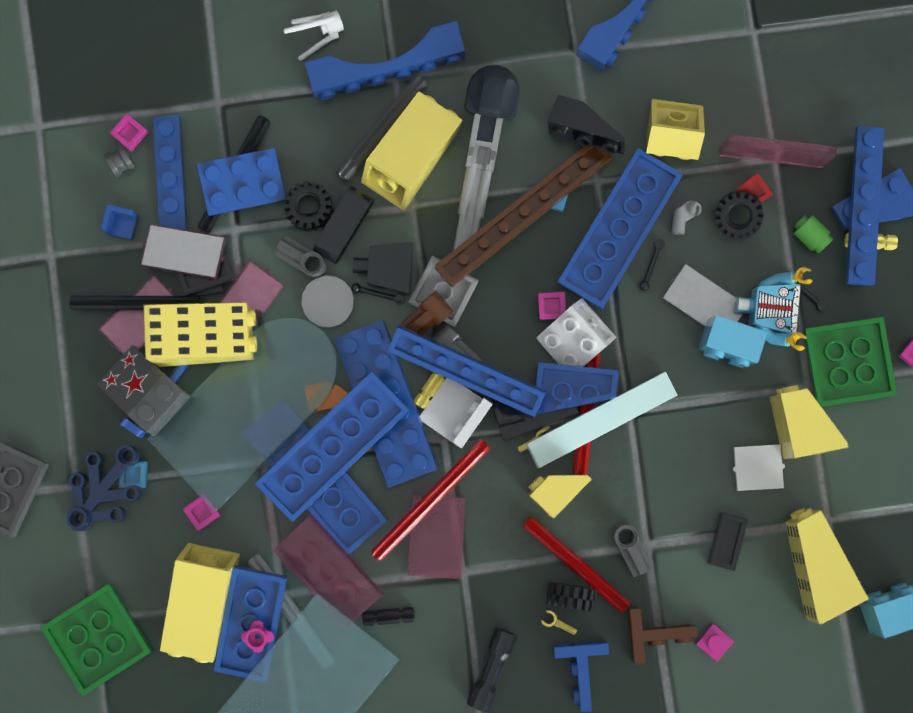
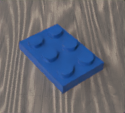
M275 148L196 164L208 216L284 201L285 199Z

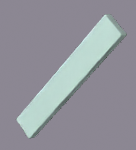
M662 372L616 396V398L526 443V446L537 468H540L677 396V393L667 373Z

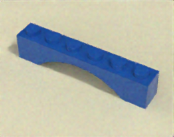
M632 0L618 15L603 23L592 26L578 47L576 56L600 71H603L606 65L611 67L619 55L616 49L620 43L625 45L633 33L629 29L634 22L639 24L646 12L643 7L648 0Z
M457 21L431 28L413 49L387 62L355 64L327 56L305 62L315 99L328 100L334 98L336 93L343 91L354 93L365 85L379 86L386 83L387 79L394 77L396 79H404L411 76L412 72L421 70V72L425 73L435 70L436 66L446 63L447 66L458 64L461 62V59L465 58V48Z

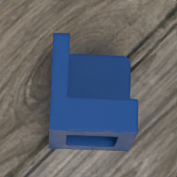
M107 204L101 230L107 235L133 241L140 216L133 210Z

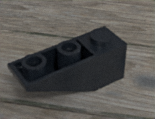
M557 96L548 118L549 135L559 140L567 139L577 142L584 147L593 146L600 148L610 154L618 153L624 155L625 138L587 104L569 97Z

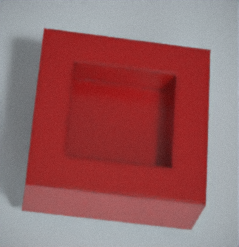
M758 172L736 188V190H741L742 192H750L761 203L773 195V192Z

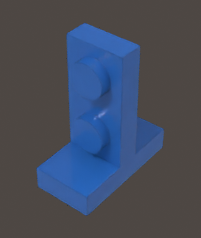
M607 641L553 644L554 658L575 657V661H570L572 678H577V688H573L574 705H579L581 712L592 711L588 656L608 655L609 646Z

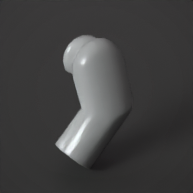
M687 201L675 209L671 234L684 235L686 221L699 215L702 211V206L699 202Z

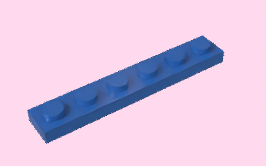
M179 115L153 117L159 227L188 232L181 117ZM162 268L163 273L177 272L176 270Z
M857 126L855 128L846 284L875 285L884 128Z
M400 325L397 327L388 349L390 353L535 417L546 393L545 390Z

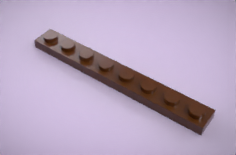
M593 146L581 148L434 265V269L451 288L454 287L610 162L612 159L611 154Z

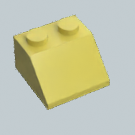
M652 99L646 136V153H651L655 156H673L683 160H698L705 134L703 106Z
M588 475L545 476L544 478L538 476L529 485L528 488L531 492L528 496L551 518H555L592 479Z

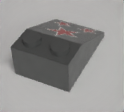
M134 345L123 354L97 383L131 419L153 436L160 432L191 397L160 368L148 361L146 356Z

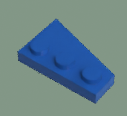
M901 168L881 179L879 223L913 216V188ZM851 196L830 208L843 231L849 230Z
M539 362L536 387L545 390L546 393L536 415L616 398L619 371Z

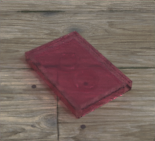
M413 495L412 508L424 497L423 495ZM443 497L410 531L408 576L461 579L466 498Z

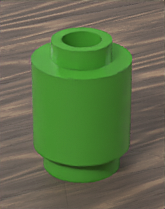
M804 215L794 225L797 230L793 234L811 251L815 250L818 254L833 240L829 235L831 232L813 215L809 218Z

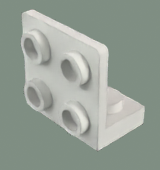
M582 298L537 336V340L558 364L580 367L585 366L617 338Z
M446 378L421 413L420 418L422 422L462 449L491 408L492 403L484 398L482 399L462 384Z

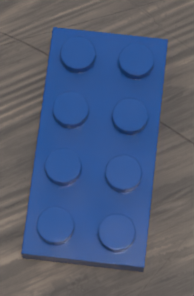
M237 565L233 567L214 666L215 672L267 682L288 576ZM255 620L262 621L263 627L274 634L273 641L267 642L260 653L254 652L241 639L242 633L248 631ZM256 634L255 637L259 639L260 635Z

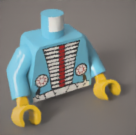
M802 267L796 272L777 273L762 280L758 287L752 289L751 298L737 297L735 311L737 313L749 314V326L768 332L765 341L769 344L787 347L791 345L798 351L804 350L803 346L796 345V341L799 338L807 339L802 333L796 332L800 284L796 283L798 281L803 284H810L813 280H803L802 275L806 271H812L811 269Z

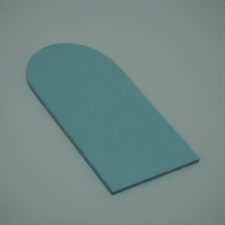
M281 318L270 321L256 329L252 333L257 339V352H253L254 360L223 362L190 395L191 397L160 432L156 436L151 435L148 438L151 444L162 454L163 458L174 467L214 512H217L321 407L331 394L338 372L337 355L325 331L319 329L314 324L297 318Z
M317 593L218 713H356L396 665L399 658Z

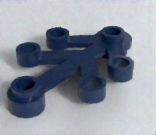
M122 445L116 450L115 458L117 462L102 481L100 466L104 462L103 455L100 452H89L86 455L85 463L88 466L90 497L86 502L84 501L83 487L87 485V476L82 472L71 474L69 484L72 487L73 507L67 514V523L71 529L80 532L89 529L93 522L108 520L111 522H121L125 519L126 511L121 506L111 507L108 511H93L100 502L117 500L133 502L140 500L142 490L139 486L132 485L125 489L110 490L124 470L138 462L140 455L135 446ZM129 451L133 454V458L130 461L127 459ZM93 455L97 457L95 465L91 461ZM77 476L81 478L80 485H77L75 482ZM131 489L136 491L134 498L130 496ZM116 509L120 512V516L118 519L114 517V511ZM80 513L84 515L82 523L78 519Z

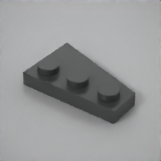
M0 442V532L9 537L16 538L49 464Z

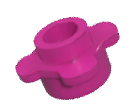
M255 620L252 623V627L242 633L241 639L254 652L260 653L267 642L273 641L274 634L263 627L262 621ZM256 634L260 635L259 639L255 637Z

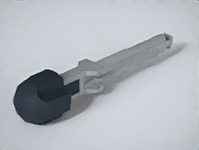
M487 65L478 69L471 77L467 87L464 108L469 114L474 115L465 164L466 171L458 214L460 215L453 250L480 229L481 218H484L491 175L494 172L503 120L510 121L516 117L520 96L519 83L516 76L509 69L500 65Z

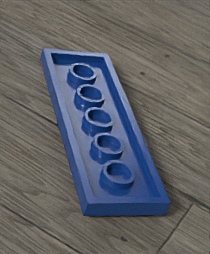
M638 148L557 283L602 310L683 174Z
M380 320L334 338L352 389L373 371L409 408V411L373 445L388 488L438 470V464L397 355L388 352L392 339L385 320Z
M371 371L259 478L255 485L293 522L409 411V408Z
M282 400L243 435L272 467L310 429L285 400ZM344 472L307 508L346 556L388 521L347 472Z

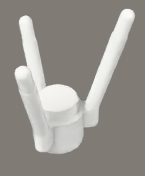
M336 10L320 15L293 19L291 23L299 25L285 28L283 32L287 34L320 26L323 35L328 33L326 38L298 57L302 61L330 41L339 38L338 32L343 31L344 28L339 13Z

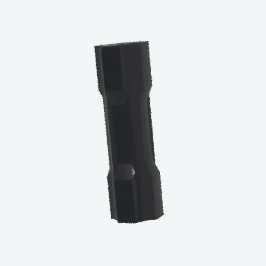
M495 628L481 671L468 698V706L482 712H489L497 685L507 659L511 655L517 635L501 628Z

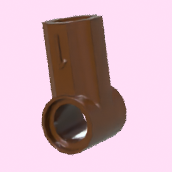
M435 291L418 306L419 308L403 320L400 326L423 335L431 327L437 326L444 321L454 310Z

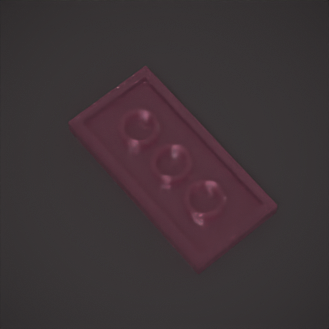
M729 135L720 147L719 156L823 168L836 157L835 146Z
M312 514L273 550L344 629L352 624L384 594Z

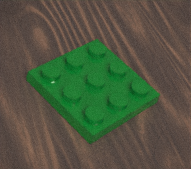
M884 317L803 329V334L807 337L804 340L814 398L821 407L897 395Z
M112 583L102 587L40 627L81 696L89 693L153 652Z

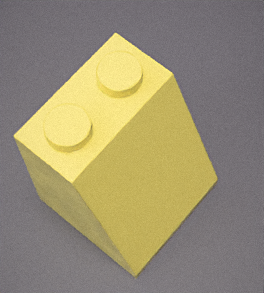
M798 385L776 390L777 395L769 397L783 459L799 458L848 448L847 441L808 389L799 390Z

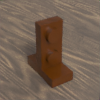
M639 607L627 608L631 659L634 664H646L644 642L648 641L649 646L663 645L664 640L674 639L675 643H690L691 638L698 637L697 626L694 624L643 628L641 609Z

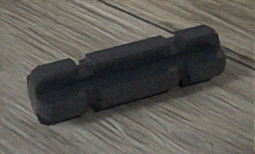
M412 607L403 608V610H399V608L383 609L377 612L371 610L364 611L362 614L364 626H373L375 623H378V625L397 624L400 621L409 623L415 620V611Z

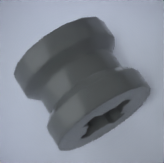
M123 145L118 146L117 150L113 153L107 152L104 154L106 162L116 177L121 176L124 170H132L136 167Z

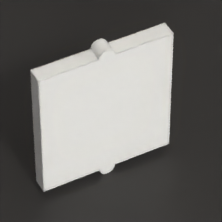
M781 444L733 447L735 466L732 470L736 476L737 491L784 488L783 469L785 465L782 464Z

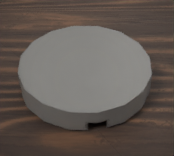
M324 275L315 278L306 286L302 294L301 305L304 314L311 323L321 328H334L342 325L353 312L354 297L352 290L345 281L335 276Z

